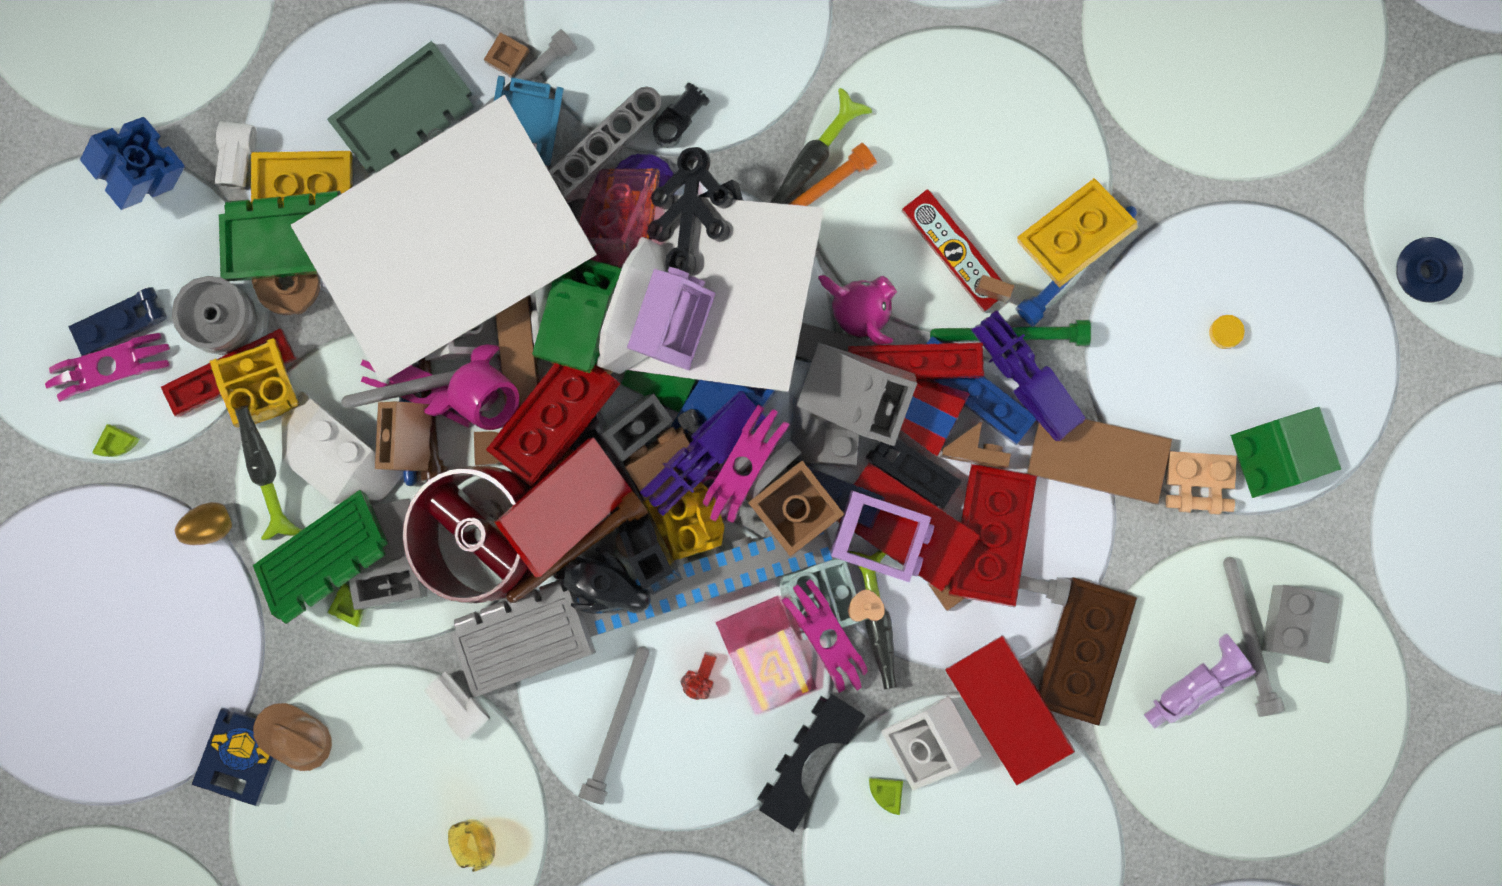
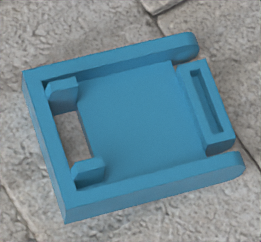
M498 75L494 101L503 95L506 96L531 142L537 144L536 150L545 166H551L564 88L557 86L555 100L549 99L551 85L511 77L510 89L506 91L503 90L505 76Z

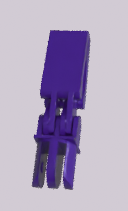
M995 310L991 313L990 317H986L980 324L971 329L972 333L980 343H983L984 348L991 355L992 359L988 362L991 363L993 361L1005 377L1012 378L1018 383L1019 386L1014 390L1015 396L1055 441H1061L1075 427L1084 422L1085 416L1052 369L1045 366L1040 370L1034 360V352L1023 340L1025 335L1023 334L1019 337L998 310Z
M744 391L736 393L692 434L691 438L693 441L687 448L680 449L667 463H663L665 467L640 493L644 497L650 496L648 499L649 503L653 507L659 506L658 512L664 516L688 491L694 492L693 489L708 474V469L716 462L722 464L729 457L741 436L742 429L757 406L748 398ZM763 412L760 415L758 421L756 422L752 432L766 418ZM675 466L679 470L677 473L673 469ZM684 477L689 480L687 483L683 480Z

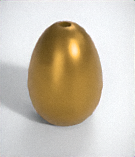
M210 502L201 504L187 512L177 522L174 531L178 541L183 544L205 545L224 538L230 532L232 523L223 504Z

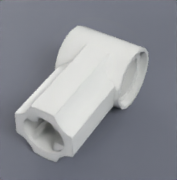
M219 122L216 131V146L219 150L215 176L216 185L230 189H245L250 154L255 151L257 143L255 125Z
M445 671L424 689V692L447 717L445 720L452 731L464 742L491 720L482 705L475 698L469 697L448 671Z

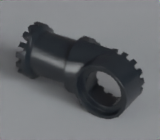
M688 82L684 86L685 91L674 104L670 103L654 122L653 136L658 145L664 148L676 146L682 139L684 131L692 123L691 118L702 105L707 106L710 102L705 93H702V90L697 91L699 88L695 87L694 84ZM666 123L672 124L676 127L677 133L672 139H663L658 134L660 126Z

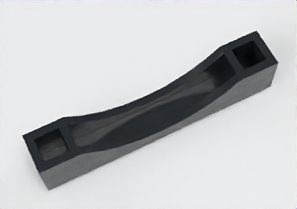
M599 410L573 445L577 449L586 440L594 438L647 509L648 513L638 521L634 519L631 522L626 520L617 529L622 538L628 560L643 590L654 595L683 578L639 489L625 468V460L620 461L601 435L608 426ZM618 506L610 512L611 515L619 509Z

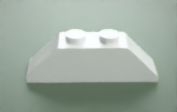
M641 237L639 239L637 247L632 250L623 264L601 328L600 356L597 360V366L618 374L648 357L628 349L627 346L653 270L657 269L668 272L665 264L667 254L664 247L647 238Z
M302 390L297 396L300 405L281 416L282 462L333 504L343 502L359 490L363 491L370 501L384 500L404 476L403 472L375 469L376 450Z

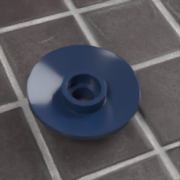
M1422 237L1410 242L1403 248L1396 262V276L1403 291L1411 298L1420 302L1435 303L1450 297L1458 289L1463 278V263L1457 250L1447 241L1436 237ZM1422 266L1430 270L1428 278L1421 274Z

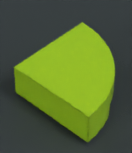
M107 423L92 453L103 457L121 456L133 449L140 438Z
M345 583L339 588L327 613L355 627H360L363 610H354L350 585Z
M869 777L871 794L879 806L889 813L900 815L903 781Z

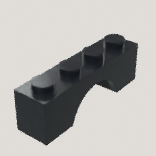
M829 693L827 698L822 695L819 697L810 712L815 715L809 727L803 724L793 739V742L798 745L791 756L786 753L783 755L775 768V771L780 774L773 785L767 782L757 797V800L762 802L759 806V811L792 832L795 831L812 804L811 799L802 786V769L806 759L814 750L823 745L831 743L848 745L866 716L832 693Z

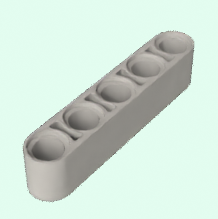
M648 86L637 89L549 170L565 201H568L655 120L662 102L657 90ZM644 98L649 99L654 104V109L642 111L637 106V101ZM623 120L630 125L631 130L623 134L618 133L614 129L613 124L616 121ZM599 142L605 145L607 152L604 155L597 156L591 153L589 146ZM571 164H576L582 168L583 174L578 178H571L566 174L565 169Z

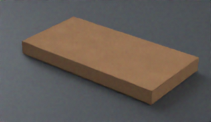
M1085 419L1083 423L1075 427L1061 441H1055L1038 422L1026 474L1156 505L1160 498L1172 439Z

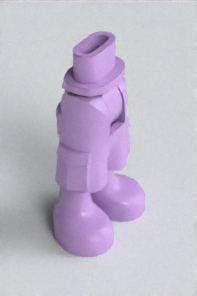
M1227 633L1218 640L1222 658L1214 667L1209 670L1203 662L1184 678L1165 690L1159 702L1157 699L1153 701L1156 706L1143 714L1154 729L1165 721H1168L1170 724L1186 715L1193 714L1200 705L1225 692L1223 688L1242 679H1247L1256 673L1245 655Z

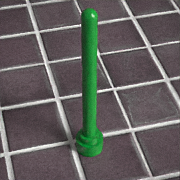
M1075 320V323H1069L1068 326L1011 327L1019 337L1023 334L1025 335L1023 340H1068L1069 343H1075V346H1090L1091 342L1090 320ZM934 328L930 332V338L933 336L938 341H979L972 333V328Z

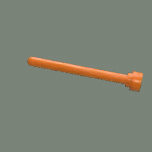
M861 142L851 150L852 154L848 156V161L798 196L789 205H810L856 170L858 172H861L863 169L868 171L877 164L875 157L868 147Z

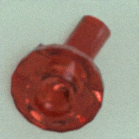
M705 652L697 673L688 670L680 680L681 686L683 687V692L689 698L694 700L709 698L714 687V682L709 677L717 659L715 654Z

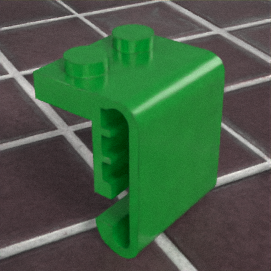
M1320 406L1230 435L1252 498L1292 487L1342 469Z

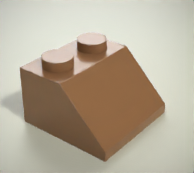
M803 461L748 502L790 557L845 515Z

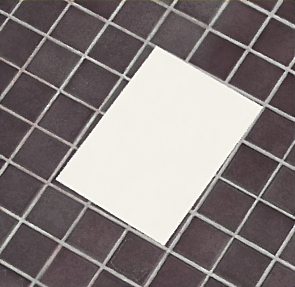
M505 95L291 224L292 229L381 383L597 255Z
M605 189L602 203L604 206L606 203L607 189ZM613 189L606 245H600L601 226L596 262L619 268L623 267L630 253L638 244L645 192H641L640 202H637L640 203V211L635 214L634 229L622 227L614 211L615 203H628L625 202L626 193L637 191ZM650 193L644 238L663 246L666 254H668L669 251L678 246L681 217L670 227L671 233L666 241L658 242L650 238L647 233L649 224L654 220H658L668 210L655 206L651 200L652 193ZM666 194L661 196L660 203L665 200ZM674 195V197H675L674 203H675L682 195ZM629 196L631 198L630 206H618V212L625 225H631L633 209L638 208V206H634V200L637 196ZM700 197L717 219L728 224L730 233L727 239L722 242L711 239L706 233V227L695 215L691 253L695 256L696 268L689 276L705 281L704 288L716 294L690 370L688 371L651 357L645 358L627 370L789 392L824 207L733 200L728 208L722 209L714 205L710 198ZM621 209H630L628 222ZM721 225L715 229V235L720 233ZM662 226L657 229L656 236L661 233ZM686 259L682 262L681 268L685 265Z

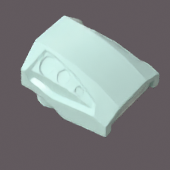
M836 558L779 577L782 599L787 597L805 618L808 615L793 587L798 584L817 608H819V604L806 585V582L811 579L829 603L832 613L842 628L858 623L853 621L848 613L849 604L857 593L847 561ZM785 607L791 627L798 640L808 639L804 631L798 626L793 615ZM828 629V630L824 631L822 634L827 633V632H830V631H833V630H832V629Z

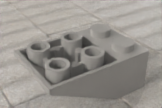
M818 342L797 402V407L861 436L895 446L917 381L914 373Z
M409 498L372 506L388 544L383 547L386 553L385 556L368 568H364L361 563L358 564L361 573L349 580L354 610H364L428 597L426 587L413 573L404 550L403 525L407 509L410 505Z

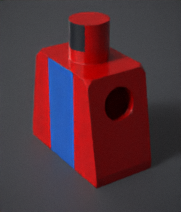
M917 379V385L900 430L932 454L938 456L970 394L930 380Z

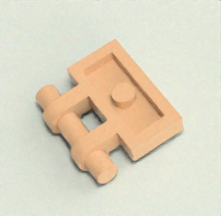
M1170 451L1166 468V485L1179 486V494L1166 496V508H1177L1179 512L1190 513L1191 509L1207 510L1209 514L1220 515L1221 512H1234L1235 500L1222 498L1221 494L1222 489H1235L1237 456ZM1192 487L1209 488L1208 497L1192 496Z

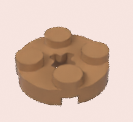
M319 274L292 276V280L295 283L293 287H288L287 290H282L283 285L278 282L280 277L252 279V285L260 303L265 308L280 315H299L304 313L315 302L321 288Z

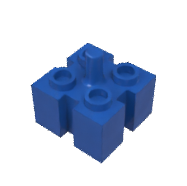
M145 117L124 123L119 134L114 128L91 135L80 158L82 164L96 180L102 179L108 183L105 192L120 210L141 203L146 194L153 198L173 190L185 168L183 162L169 146L162 148L158 144L161 136Z

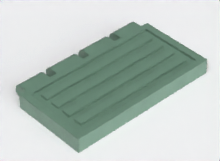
M431 40L327 118V120L365 170L369 173L374 169L377 173L396 161L392 156L394 153L398 152L403 157L418 148V146L423 145L424 142L418 136L422 132L431 140L448 128L451 124L445 115L449 112L457 121L472 110L474 105L468 98L473 94Z

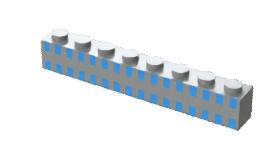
M827 529L791 557L771 531L768 530L764 532V539L753 542L751 536L732 542L734 548L721 552L719 547L700 552L702 559L689 562L687 557L674 560L683 579L654 595L650 594L651 602L644 612L632 613L626 610H614L601 614L582 612L590 636L603 634L836 559L830 555L832 543ZM638 579L634 580L637 584L641 585ZM576 595L577 600H578L579 603H581V604H587V603H588V602L585 601L583 598H581V597H579L578 595Z

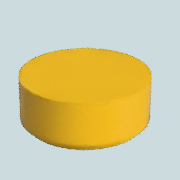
M1233 315L1218 317L1213 321L1209 329L1212 343L1221 349L1235 347L1243 340L1245 334L1243 323Z

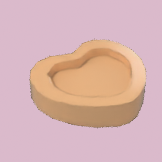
M866 589L857 593L852 598L848 607L849 617L855 622H860L864 619L878 621L883 617L885 611L881 599L874 592Z

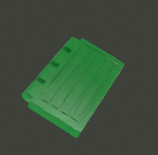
M340 191L316 193L315 205L314 197L311 193L285 196L284 208L281 197L254 199L252 204L250 200L225 202V214H218L220 278L230 282L318 274L291 224L342 193Z
M361 490L357 491L253 564L271 615L288 624L306 611L304 602L312 607L332 593L334 590L331 583L339 588L361 573L358 564L361 563L364 568H368L385 556L386 553L383 547L388 544V541L368 496Z

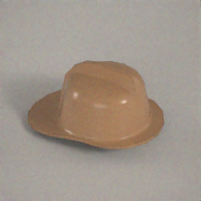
M287 703L273 704L264 708L255 720L253 732L258 747L288 767L298 771H311L321 766L329 757L332 749V737L328 728L321 721L301 709Z

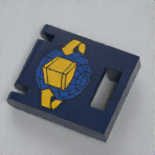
M222 707L191 785L259 807L276 759L261 750L254 739L253 726L256 718L234 712L228 724L226 722L230 710ZM221 772L247 781L243 792L239 793L215 785L219 773Z

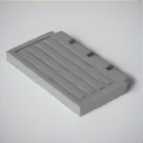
M562 579L539 587L542 600H540L538 592L534 589L516 603H510V606L504 600L481 609V618L475 611L454 619L457 633L451 634L473 698L596 653L582 611L570 606L571 603H579L576 594L564 587Z

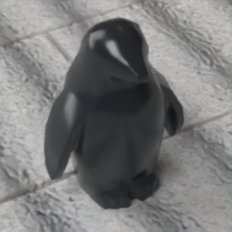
M596 547L595 550L606 562L578 556L567 566L564 587L588 602L587 604L571 603L570 606L574 609L590 614L608 613L614 610L642 613L650 605V593L643 590L642 586L631 578L626 567L618 557L602 548Z

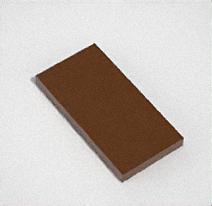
M1071 577L1067 603L1062 607L1038 687L1039 693L1051 711L1097 726L1100 725L1137 597Z

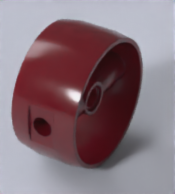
M491 466L454 468L427 481L413 497L407 509L403 525L404 550L415 576L434 594L447 600L467 604L501 600L506 598V593L532 574L494 523L495 520L458 488L467 479L478 475L498 486L513 506L532 487L516 474L505 469ZM441 523L455 536L456 543L461 549L476 555L503 581L486 593L476 591L459 581L449 570L441 554L438 541V524ZM476 527H478L481 532V538L479 542L475 538Z

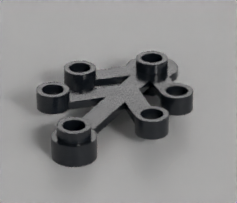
M691 147L683 150L677 160L679 170L662 187H658L653 191L651 196L652 203L661 209L668 210L658 220L652 221L647 229L650 238L658 242H664L670 236V227L681 217L678 246L669 251L665 264L667 269L673 267L689 274L696 268V259L694 254L691 253L695 215L706 227V233L711 239L722 242L727 239L730 233L728 224L717 219L699 197V182L710 193L711 202L719 208H728L734 199L732 191L721 186L710 173V156L700 147ZM698 160L696 167L693 169L694 163ZM685 184L684 194L674 203V193ZM725 192L724 199L719 202V196ZM666 193L665 200L660 203L661 196ZM721 225L720 233L715 235V229ZM662 226L661 233L656 236L657 229ZM686 259L685 265L681 268L682 262Z

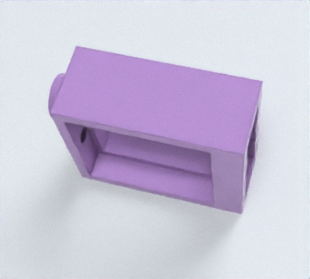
M669 267L668 272L654 269L627 348L689 371L716 293L704 288L705 281L689 276V273L673 267Z
M851 490L844 510L845 515L841 518L830 555L910 583L911 577H917L922 566L923 557L919 556L922 544L928 545L934 530V525L929 524L931 517ZM863 504L918 522L902 570L847 552Z

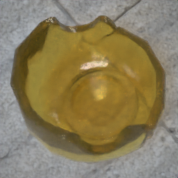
M467 819L451 825L448 830V844L457 865L460 868L474 867L471 869L472 872L485 869L491 865L495 858L496 841L490 828L477 819Z

